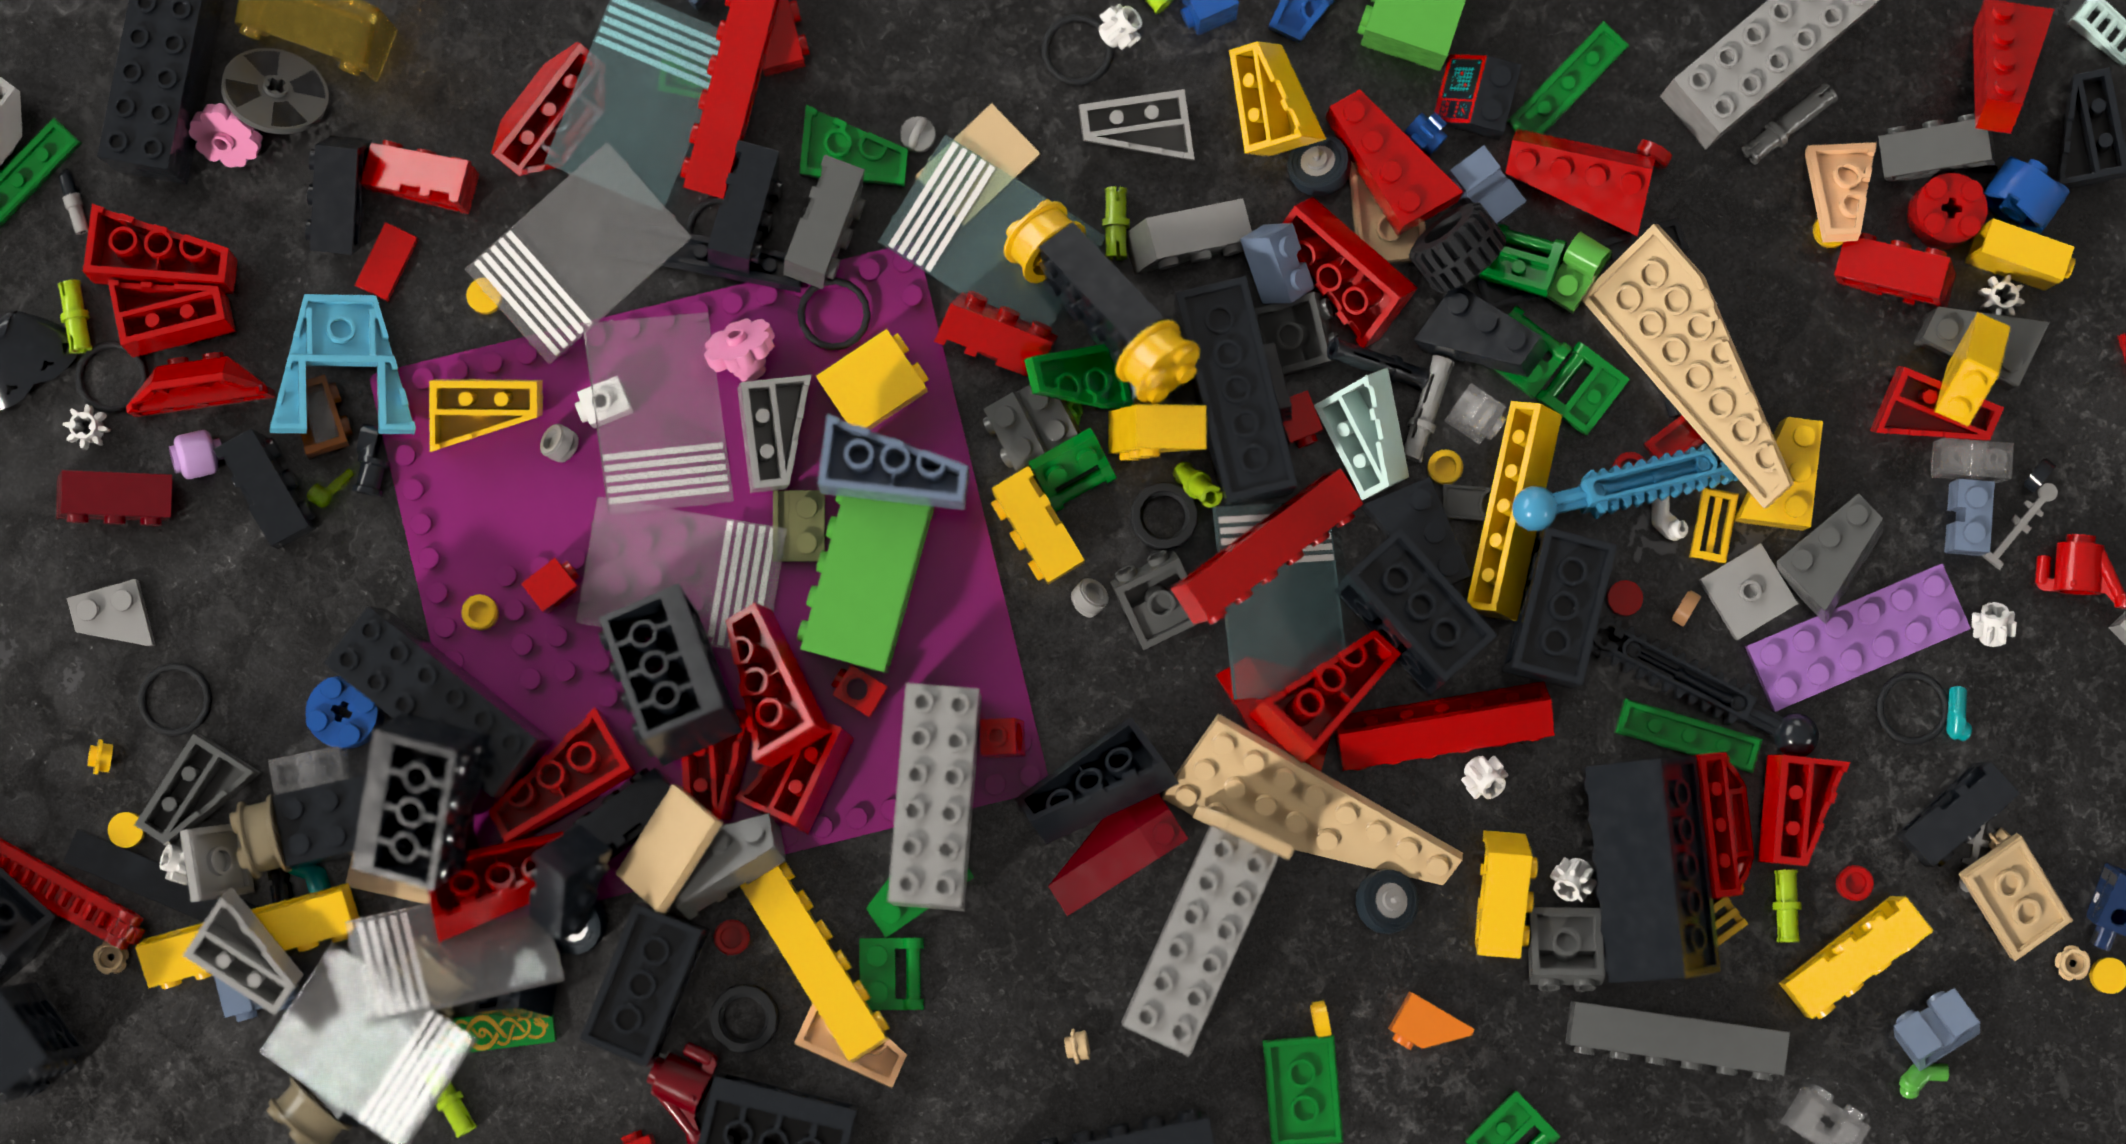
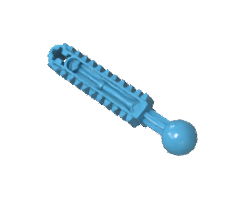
M1702 444L1697 450L1694 447H1690L1685 453L1677 450L1672 457L1669 453H1665L1660 459L1652 456L1647 463L1640 459L1634 466L1630 462H1627L1621 469L1618 465H1615L1609 472L1605 468L1601 469L1598 473L1594 469L1590 470L1581 479V484L1578 487L1556 493H1551L1542 486L1527 487L1519 491L1515 496L1512 512L1519 526L1528 531H1541L1549 527L1554 522L1556 515L1580 509L1581 514L1590 512L1595 519H1599L1606 511L1614 514L1619 507L1622 510H1626L1631 504L1639 507L1644 500L1651 504L1657 497L1660 501H1664L1670 494L1673 498H1676L1682 491L1688 495L1695 488L1700 492L1708 485L1711 489L1715 488L1720 482L1725 486L1731 481L1736 482L1738 478L1711 447H1708L1707 444Z

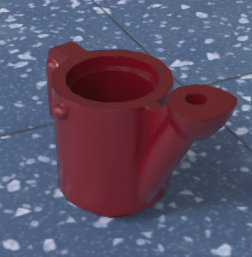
M688 1042L684 1047L683 1054L702 1063L703 1066L670 1052L666 1059L660 1056L656 1059L648 1075L647 1083L653 1085L651 1095L657 1097L685 1132L687 1143L698 1144L701 1129L697 1122L696 1114L713 1083L718 1058L713 1052Z

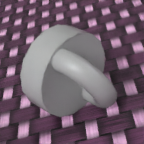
M918 116L908 119L902 125L900 132L904 147L914 153H924L929 150L936 138L932 123L925 117Z
M558 423L554 424L543 434L540 443L541 453L556 462H565L576 452L579 438L571 429Z
M1091 578L1082 579L1071 592L1074 607L1080 614L1088 618L1096 616L1109 601L1105 587L1100 582Z

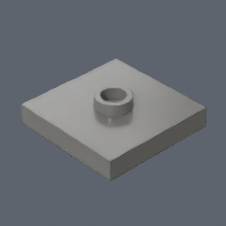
M1761 543L1699 579L1700 584L1735 641L1798 604Z
M231 824L180 831L191 902L221 898L230 887L238 895L255 892L253 877L248 868L242 869L240 867L237 857V848L241 847L238 833H234Z

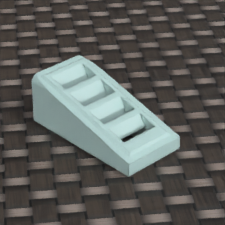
M2086 0L2067 24L2119 65L2125 66L2126 48L2121 53L2117 47L2126 37V19L2106 0ZM2094 10L2099 15L2090 23L2086 19ZM2105 19L2109 22V24L2104 29V31L2100 33L2097 30V28ZM2116 27L2120 33L2111 43L2107 37Z

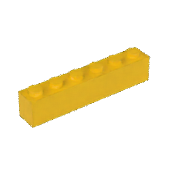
M1511 401L1467 597V602L1477 613L1489 618L1518 620L1537 531H1528L1518 525L1513 517L1512 505L1519 491L1527 487L1542 486L1546 489L1562 419L1561 414L1540 403Z
M785 861L748 885L745 882L740 887L848 1061L854 1063L888 1041L889 1038L885 1031L890 1029L879 1010L873 1013L866 1001L871 998L868 991L860 980L855 983L847 972V970L852 968L851 964L841 949L837 952L833 950L828 940L833 938L831 932L822 919L816 922L809 910L814 908V905L803 889L797 892L790 880L795 878V875Z
M349 882L250 909L284 951L296 947L298 952L307 951L319 946L318 941L329 938L332 939V942L349 939L353 936L352 932L357 929V925L361 924ZM204 922L145 938L135 947L148 988L160 985L161 989H168L181 984L183 978L195 976L196 980H201L213 976L183 956Z

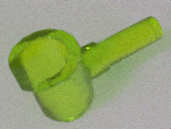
M348 468L330 483L327 488L315 483L307 494L308 500L318 507L328 506L337 489L354 476V473Z

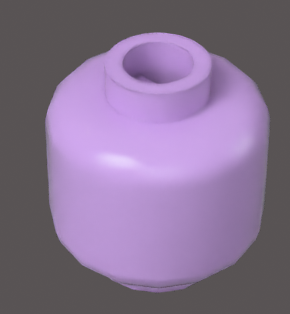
M198 430L176 436L174 445L169 446L175 474L181 473L186 479H194L216 473L218 470V460L224 459L223 457L218 458L213 450L221 445L220 439H212L211 434L207 430Z

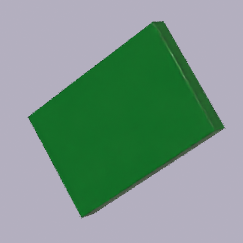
M1334 1034L1320 1038L1318 1036L1262 1040L1271 1144L1343 1143Z

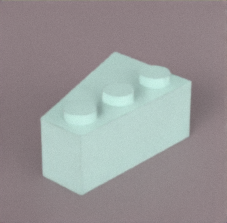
M1388 368L1369 374L1314 405L1362 500L1383 492L1409 478Z

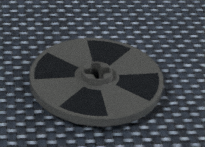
M258 48L237 55L226 66L221 80L222 97L229 110L245 124L268 133L293 134L307 130L319 122L328 104V88L321 73L304 58L281 49Z

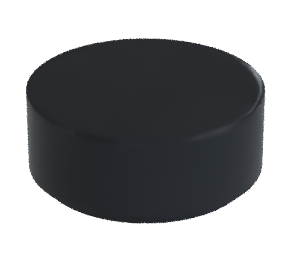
M2047 458L2043 459L2025 480L2024 486L2034 493L2054 470L2056 465Z

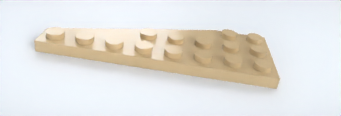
M1653 224L1593 283L1582 301L1763 508H1768L1794 482L1705 276L1660 225Z
M1220 714L1215 717L1175 774L1179 784L1163 792L1162 799L1192 816L1197 806L1200 807L1201 805L1234 817L1290 843L1294 847L1293 850L1376 870H1396L1410 878L1439 885L1445 884L1463 860V852L1310 765L1299 762L1294 756Z

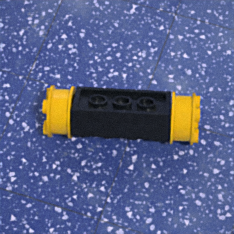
M1049 199L1043 200L1021 220L1014 221L1006 231L1008 237L1004 245V256L1011 263H1018L1022 267V274L1028 282H1043L1052 297L1057 298L1059 296L1066 303V310L1075 321L1082 320L1085 323L1091 338L1098 345L1103 343L1110 350V356L1117 365V377L1123 382H1130L1135 387L1136 397L1141 402H1151L1153 405L1159 404L1180 384H1185L1194 377L1197 372L1195 365L1199 358V346L1194 341L1185 340L1180 335V327L1175 321L1163 319V316L1086 236L1085 227L1080 222L1071 221L1067 217V209L1061 202Z

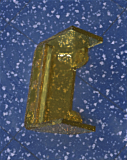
M238 0L235 24L240 28L239 33L247 37L260 40L261 35L269 36L270 34L332 56L340 62L339 69L359 76L360 71L365 72L371 80L378 82L397 32L395 26L381 9L362 0Z

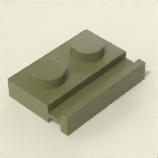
M773 490V562H818L821 551H825V494H821L820 490Z

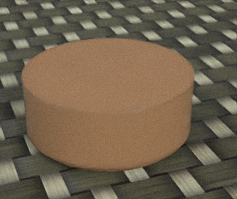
M1691 590L1688 591L1674 613L1672 621L1684 627L1702 596Z

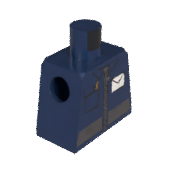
M2109 863L2104 865L2087 912V918L2096 924L2089 943L2107 951L2111 950L2117 933L2126 936V870ZM2117 909L2116 913L2111 916L2112 912Z

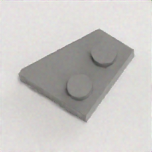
M133 579L67 598L75 632L149 647L156 645L139 580Z

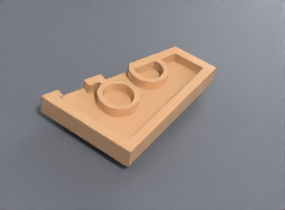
M1877 142L1807 146L1805 157L1822 242L1858 241L1863 224L1867 190L1871 179L1872 162Z
M813 1003L794 1042V1045L891 1089L907 1057V1054L889 1038L888 1041L854 1063L848 1061Z

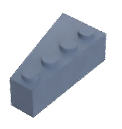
M827 414L818 487L821 494L965 510L969 480L968 466L926 450H919L906 445L902 441L884 437L871 432L867 428L849 424Z

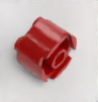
M1945 173L1932 178L1914 194L1909 202L1907 210L1909 227L1922 240L1921 242L1930 248L1949 250L1960 246L1975 236L1986 221L1988 205L1983 187L1979 182L1958 173ZM1945 205L1953 213L1950 218H1948V212L1942 211V207Z

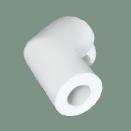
M1670 495L1664 501H1660L1657 497L1652 502L1651 522L1653 527L1666 539L1677 541L1684 538L1688 533V525L1684 520L1679 521L1669 512Z

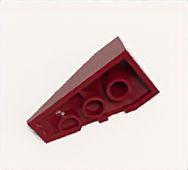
M1158 793L1103 818L1048 887L1065 914L1069 916L1179 846L1188 838Z

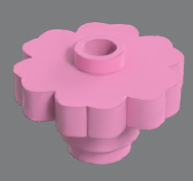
M223 103L216 105L207 104L203 112H196L190 122L189 135L197 141L195 146L197 151L204 154L210 161L221 160L225 166L230 168L235 166L244 167L249 159H255L261 149L263 139L262 135L254 130L255 128L238 119L229 110L227 105Z
M748 318L728 324L725 331L714 333L705 343L707 351L704 353L709 367L714 369L715 372L728 369L729 372H733L734 376L739 377L742 382L754 381L760 378L766 371L765 357L775 346L772 341L775 335L770 324L765 322L764 319H757L753 322Z

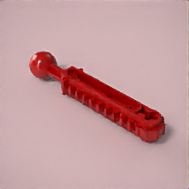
M0 838V867L48 910L119 949L126 951L130 943L138 945L146 931L139 927L144 919L142 916Z

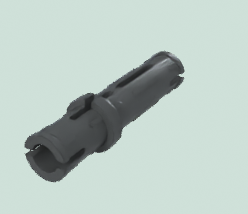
M1822 83L1819 88L1776 122L1770 121L1767 123L1762 133L1742 147L1744 155L1747 158L1752 155L1750 162L1756 165L1776 147L1782 148L1788 143L1790 136L1838 100L1835 91L1832 89L1827 92L1830 86L1827 83Z

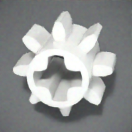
M1118 4L1116 7H1109L1100 15L1104 23L1099 27V33L1104 42L1109 46H1119L1120 49H1124L1126 46L1131 47L1141 39V35L1137 30L1141 28L1142 20L1137 11L1132 7H1122L1121 4Z
M2011 275L2005 276L2000 283L1996 277H1991L1988 279V284L1991 288H1982L1978 291V294L1984 296V304L1980 306V309L1987 308L1992 314L2001 315V312L2004 311L2006 316H2014L2015 310L2012 306H2021L2025 303L2023 299L2019 298V290L2023 288V285L2015 286L2011 283ZM2000 290L2003 291L2002 297L2007 299L2003 304L2000 303V297L1995 295Z
M87 404L84 407V412L71 409L70 411L73 416L70 421L63 422V426L69 428L71 432L67 437V441L73 443L80 439V448L88 450L89 442L102 446L103 442L100 438L104 433L111 432V429L105 427L102 422L107 415L103 412H98L93 416V406ZM84 421L91 422L89 424V429L91 430L89 434L83 432L85 429Z
M1992 602L1982 605L1981 613L1973 612L1971 627L1974 628L1973 637L1979 638L1984 645L1990 647L2006 644L2007 636H2016L2017 622L2014 621L2015 612H2009V609L2001 603Z
M1477 756L1471 759L1465 766L1464 774L1466 776L1461 781L1466 785L1467 791L1474 799L1479 798L1481 794L1486 799H1492L1500 795L1506 786L1504 779L1508 777V773L1503 769V764L1496 756H1492L1489 760L1484 756Z
M178 839L176 846L168 844L165 847L160 859V869L167 871L165 879L187 885L188 879L181 839Z
M1564 857L1550 874V878L1556 881L1553 890L1560 898L1566 901L1578 899L1583 902L1586 896L1592 893L1597 884V881L1591 879L1594 869L1583 859L1573 858L1569 861Z

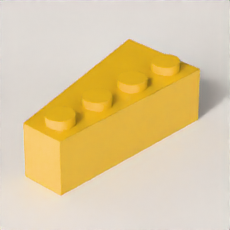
M1889 896L1779 982V984L1806 1018L1813 1019L1816 1016L1818 1019H1821L1835 1009L1834 1003L1844 995L1849 997L1864 986L1863 982L1873 974L1877 975L1892 964L1891 961L1915 947L1920 940L1933 932V930L1906 896Z

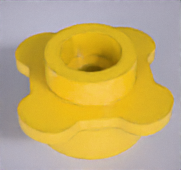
M98 739L97 746L90 745L87 766L94 767L93 774L98 775L99 771L109 773L113 744L103 743L102 739Z

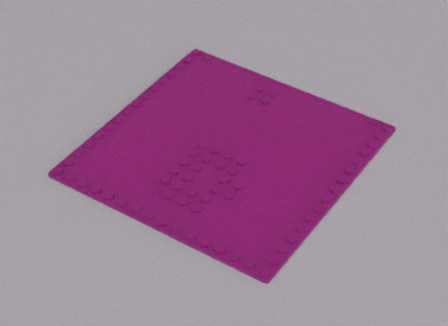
M910 243L903 255L898 252L901 246L899 245L895 246L894 249L887 248L841 259L835 277L849 280L862 289L869 301L871 313L867 331L859 342L847 349L831 351L819 348L809 341L799 326L797 311L801 297L811 286L810 284L803 282L801 293L758 284L743 283L591 320L592 324L589 327L584 322L579 323L584 329L581 334L572 325L567 326L576 336L573 341L560 328L555 329L568 344L564 349L548 331L543 332L560 351L556 356L538 335L534 334L398 368L397 371L402 387L405 389L409 403L408 407L416 430L415 434H382L388 461L390 462L389 466L431 644L554 740L541 759L548 755L563 740L562 738L572 728L575 729L586 718V715L596 707L603 713L637 773L646 767L649 771L656 768L663 774L671 786L676 784L683 788L681 759L663 766L655 755L652 757L648 755L644 744L640 745L634 735L632 724L636 723L633 713H628L623 704L620 694L625 692L622 683H618L614 678L609 665L614 659L610 651L606 652L599 638L598 632L603 631L599 617L679 583L697 608L708 636L727 521H734L714 641L711 636H708L735 710L746 709L744 698L740 696L738 683H740L738 668L734 665L731 647H728L729 637L727 630L724 646L718 645L738 522L745 524L729 618L734 615L749 524L755 525L741 610L746 608L759 528L764 526L766 530L753 603H758L770 528H773V491L750 493L737 390L742 381L739 377L734 376L733 372H729L728 369L715 372L714 369L709 367L704 353L707 351L705 343L714 333L725 331L726 326L730 323L748 318L751 322L757 319H764L765 322L770 324L775 335L772 340L775 346L765 357L766 371L760 378L754 381L811 375L790 484L786 489L778 491L819 490L818 479L827 414L837 417L841 421H846L816 376L885 329L889 331L891 336L896 333L900 335L909 349L904 355L911 365L918 362L929 379L924 383L928 392L870 431L890 439L894 438L902 441L906 445L919 450H926L968 466L969 471L965 510L942 507L934 508L889 673L801 649L802 642L797 641V635L802 620H809L812 608L806 605L811 586H818L821 573L816 571L818 562H773L772 554L764 607L773 611L825 721L843 728L854 737L809 834L807 835L775 820L781 828L785 855L894 828L906 683L979 689L982 697L980 719L1017 718L1024 721L1025 757L988 758L981 756L979 727L973 808L1017 798L1048 776L943 345L934 342L939 329L923 264L920 266L916 263L920 257V251H917L912 260L907 258L915 243ZM839 285L824 286L823 289L820 288L815 291L807 301L805 309L806 324L811 333L821 341L829 343L844 342L853 337L861 327L863 320L862 304L857 295L847 287ZM374 373L370 377V384L378 414L377 373ZM617 376L621 380L633 413L597 428H593L588 421L582 423L575 407V403L580 401L577 392ZM434 379L543 380V415L430 452L429 381ZM557 423L571 429L579 438V445L574 455L562 463L544 456L540 450L543 434L550 426ZM712 443H722L723 449L610 461H603L602 455ZM724 454V460L604 472V466ZM725 464L726 469L723 471L606 483L605 480L606 476ZM719 475L727 476V481L607 494V487ZM727 485L729 492L611 505L608 502V498ZM825 494L826 552H828L831 541L829 537H826L827 527L831 516L837 517L840 509V504L836 502L837 495ZM553 558L559 559L562 564L568 560L580 575L576 582L581 589L549 614L542 612L521 583ZM477 594L492 598L499 609L497 622L491 628L483 631L467 626L463 621L461 613L464 602L469 597ZM850 665H853L889 687L871 718L833 696L836 688L832 687L831 684L841 668L848 670ZM861 679L853 680L848 686V694L855 700L864 698L868 692L866 682ZM752 738L738 793L741 790L744 792L759 776L757 773L764 766L753 760L751 749L754 747ZM633 776L528 838L566 831L582 815L589 811L593 812L603 805L601 801L617 789L621 792L632 784L630 779ZM481 788L476 801L473 803L475 813L474 829L478 846L483 848L506 843L488 813V810L502 797H491ZM736 800L731 820L720 821L723 823V826L762 814L745 807ZM635 842L607 863L608 871L601 879L597 889L599 892L598 901L635 892L616 875L617 870ZM529 904L495 919L500 924H506L530 918Z

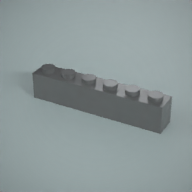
M1571 1001L1565 1043L1574 1045V1052L1580 1054L1595 1055L1596 1049L1610 1051V1058L1631 1060V1055L1637 1054L1646 1056L1645 1063L1666 1066L1667 1059L1681 1061V1068L1702 1071L1703 1064L1717 1066L1716 1073L1738 1076V1069L1752 1071V1078L1773 1081L1774 1074L1785 1076L1790 1032Z

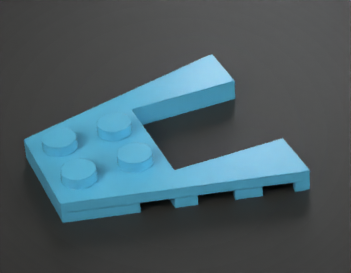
M304 294L270 425V433H306V366L377 367L378 433L415 434L416 426L410 414L408 399L397 371L398 366L395 356H393L388 341L389 336L376 295Z

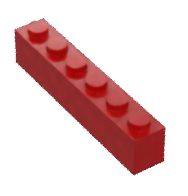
M725 0V6L730 8L726 21L721 20L718 26L716 40L721 41L718 54H712L708 64L707 75L712 77L709 88L702 90L698 109L703 110L700 123H694L691 130L689 143L694 144L691 158L685 157L680 177L685 178L684 188L721 199L725 198L729 186L726 184L728 173H733L737 162L735 148L737 141H744L781 0Z
M1341 468L1325 473L1170 589L1193 624L1204 621L1213 624L1228 613L1225 608L1234 602L1237 605L1254 594L1251 588L1258 583L1264 585L1279 575L1277 569L1283 564L1289 566L1300 560L1305 555L1302 550L1311 544L1314 547L1329 538L1328 530L1336 525L1339 528L1355 518L1353 512L1362 506L1363 502Z
M1544 681L1350 713L1335 729L1337 752L1343 771L1351 769L1363 770L1370 766L1382 764L1394 765L1402 761L1418 758L1431 759L1442 754L1454 752L1467 753L1478 748L1490 746L1503 747L1508 743L1526 740L1538 741L1544 737L1555 736L1552 700Z

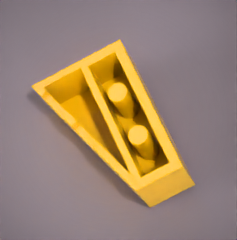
M1256 41L1229 50L1245 154L1272 156L1326 140L1282 45Z
M430 380V452L542 416L543 380Z
M1136 404L1108 411V454H1119L1120 461H1140L1141 459H1150V457H1160V453L1206 449V406Z
M1786 417L1779 422L1773 436L1794 484L1768 508H1763L1747 490L1741 507L1735 515L1734 522L1801 531L1811 527L1823 421Z
M1027 466L992 487L993 496L996 500L992 501L991 505L1001 521L1008 518L1014 528L1009 534L1019 551L1024 548L1027 549L1033 559L1027 564L1036 579L1040 581L1044 578L1049 585L1084 564L1085 560L1050 505L1051 503L1046 494L1042 492L1034 479V474L1030 467Z
M1483 830L1482 841L1485 842L1486 849L1484 864H1481L1480 875L1483 876L1477 906L1475 933L1477 955L1521 958L1522 946L1528 947L1530 927L1525 925L1526 913H1532L1534 894L1533 891L1528 890L1530 879H1536L1537 857H1532L1526 834Z

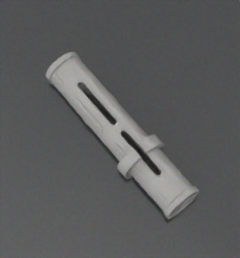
M1433 355L1428 382L1422 389L1414 416L1409 418L1407 425L1410 428L1403 446L1405 457L1408 460L1422 462L1430 434L1435 432L1436 425L1434 422L1449 375L1455 363L1446 357Z

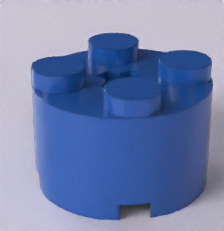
M2010 156L1989 183L1984 194L1988 210L2001 221L2008 223L2011 219L2020 224L2019 228L2040 235L2062 206L2070 191L2066 186L2046 175L2048 168L2041 162L2030 159L2028 163H2025Z
M340 676L323 680L311 692L306 704V725L318 740L338 748H357L370 742L373 739L374 729L383 725L385 719V712ZM348 706L347 709L352 712L350 718L342 719L339 710L341 707Z

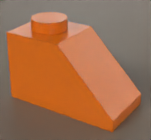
M1412 992L1408 993L1388 1028L1395 1033L1392 1040L1409 1050L1412 1049L1414 1044L1423 1049L1471 1036L1475 1030Z

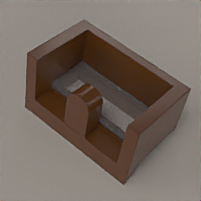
M325 374L306 380L307 431L306 433H300L309 460L318 455L349 446L347 437L353 435L347 415L340 417L336 407L337 403L342 402L336 382L328 383Z

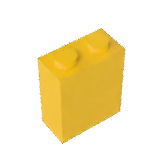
M1993 218L1984 224L1981 230L1974 236L1965 263L2003 277L2011 275L2012 280L2046 291L2059 284L2064 278L2068 279L2070 277L2076 260L2071 257L2074 246Z
M1977 312L1947 364L1935 412L1969 426L2000 373L2011 326Z
M887 329L816 376L844 420L849 424L858 425L869 430L928 392L924 383L929 380L918 362L911 365L904 355L909 349L900 335L896 333L891 336Z

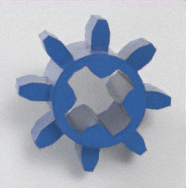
M1423 113L1419 114L1404 131L1422 151H1425L1430 156L1448 137L1442 131L1447 123L1436 113L1429 118Z

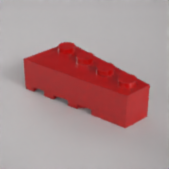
M789 0L780 1L763 66L765 76L806 66L804 56L810 55L805 34L798 35L795 22L801 21V16L796 0L791 2Z
M1360 89L1329 107L1325 117L1337 138L1347 148L1351 161L1354 163L1358 173L1375 198L1397 237L1459 201L1463 191Z
M1311 197L1295 205L1283 223H1293L1301 246V250L1297 253L1298 261L1306 262L1309 272L1317 281L1315 286L1323 296L1326 294L1338 310L1337 316L1344 325L1348 324L1357 336L1355 340L1359 346L1368 347L1380 340L1418 287L1317 199Z
M92 203L83 272L94 284L108 285L107 279L125 283H140L143 281L159 285H174V283L219 286L225 294H234L238 260L229 248L187 234L182 235L170 231L166 227L157 224L152 225L123 213L118 214Z
M754 602L726 619L725 622L733 662L738 668L740 696L744 698L747 712L745 721L747 731L751 733L754 747L751 749L753 760L772 768L831 731L773 611Z
M1373 630L1328 661L1314 668L1308 674L1263 701L1249 716L1299 762L1303 763L1319 749L1401 653L1376 630Z

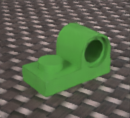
M1579 232L1567 248L1563 257V263L1557 270L1546 298L1573 314L1611 259V250L1583 232Z

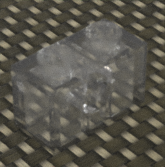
M1470 383L1444 421L1480 444L1485 438L1491 441L1506 421V418L1502 416L1506 406Z
M1941 438L1933 442L1931 477L1994 481L1995 483L2012 479L2014 443Z
M339 745L268 760L274 795L352 778L347 749L340 748Z
M1815 1085L1813 1090L1802 1086L1780 1122L1813 1144H1861L1871 1128L1862 1122L1865 1117L1864 1114L1847 1104L1844 1109L1832 1103L1835 1096ZM1823 1115L1830 1117V1120L1835 1123L1832 1129L1824 1128L1825 1124L1820 1121Z

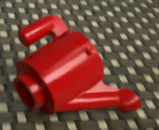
M2068 534L2066 542L2057 543L2055 578L2053 579L2050 578L2051 557L2048 555L2037 556L2035 583L2040 590L2073 595L2106 594L2114 602L2115 608L2126 609V593L2105 551V546L2096 544V536Z

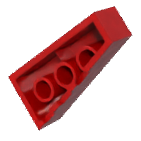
M1983 1L1973 28L1976 129L2011 134L2023 105L2055 9L2007 1Z
M1516 129L1505 173L1638 236L1656 158Z
M596 707L586 715V718L575 729L572 728L548 755L539 760L534 769L523 779L521 778L488 810L489 815L506 843L527 839L637 773L603 713Z
M565 831L469 850L467 864L463 871L434 891L428 890L438 943L528 905L530 891L533 888L536 889V882L531 879V872L534 869L537 870V863L532 860V853L563 835Z

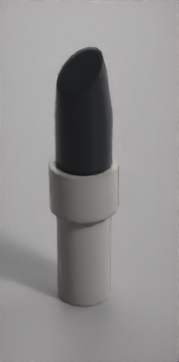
M65 168L59 175L65 208L69 211L75 233L77 235L88 232L89 227L82 208L81 195L77 192L68 168Z

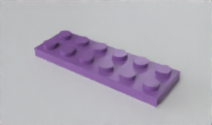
M1939 564L1835 608L1827 624L1816 616L1747 645L1745 649L1771 709L1775 712L1967 631L1971 627L1943 564Z

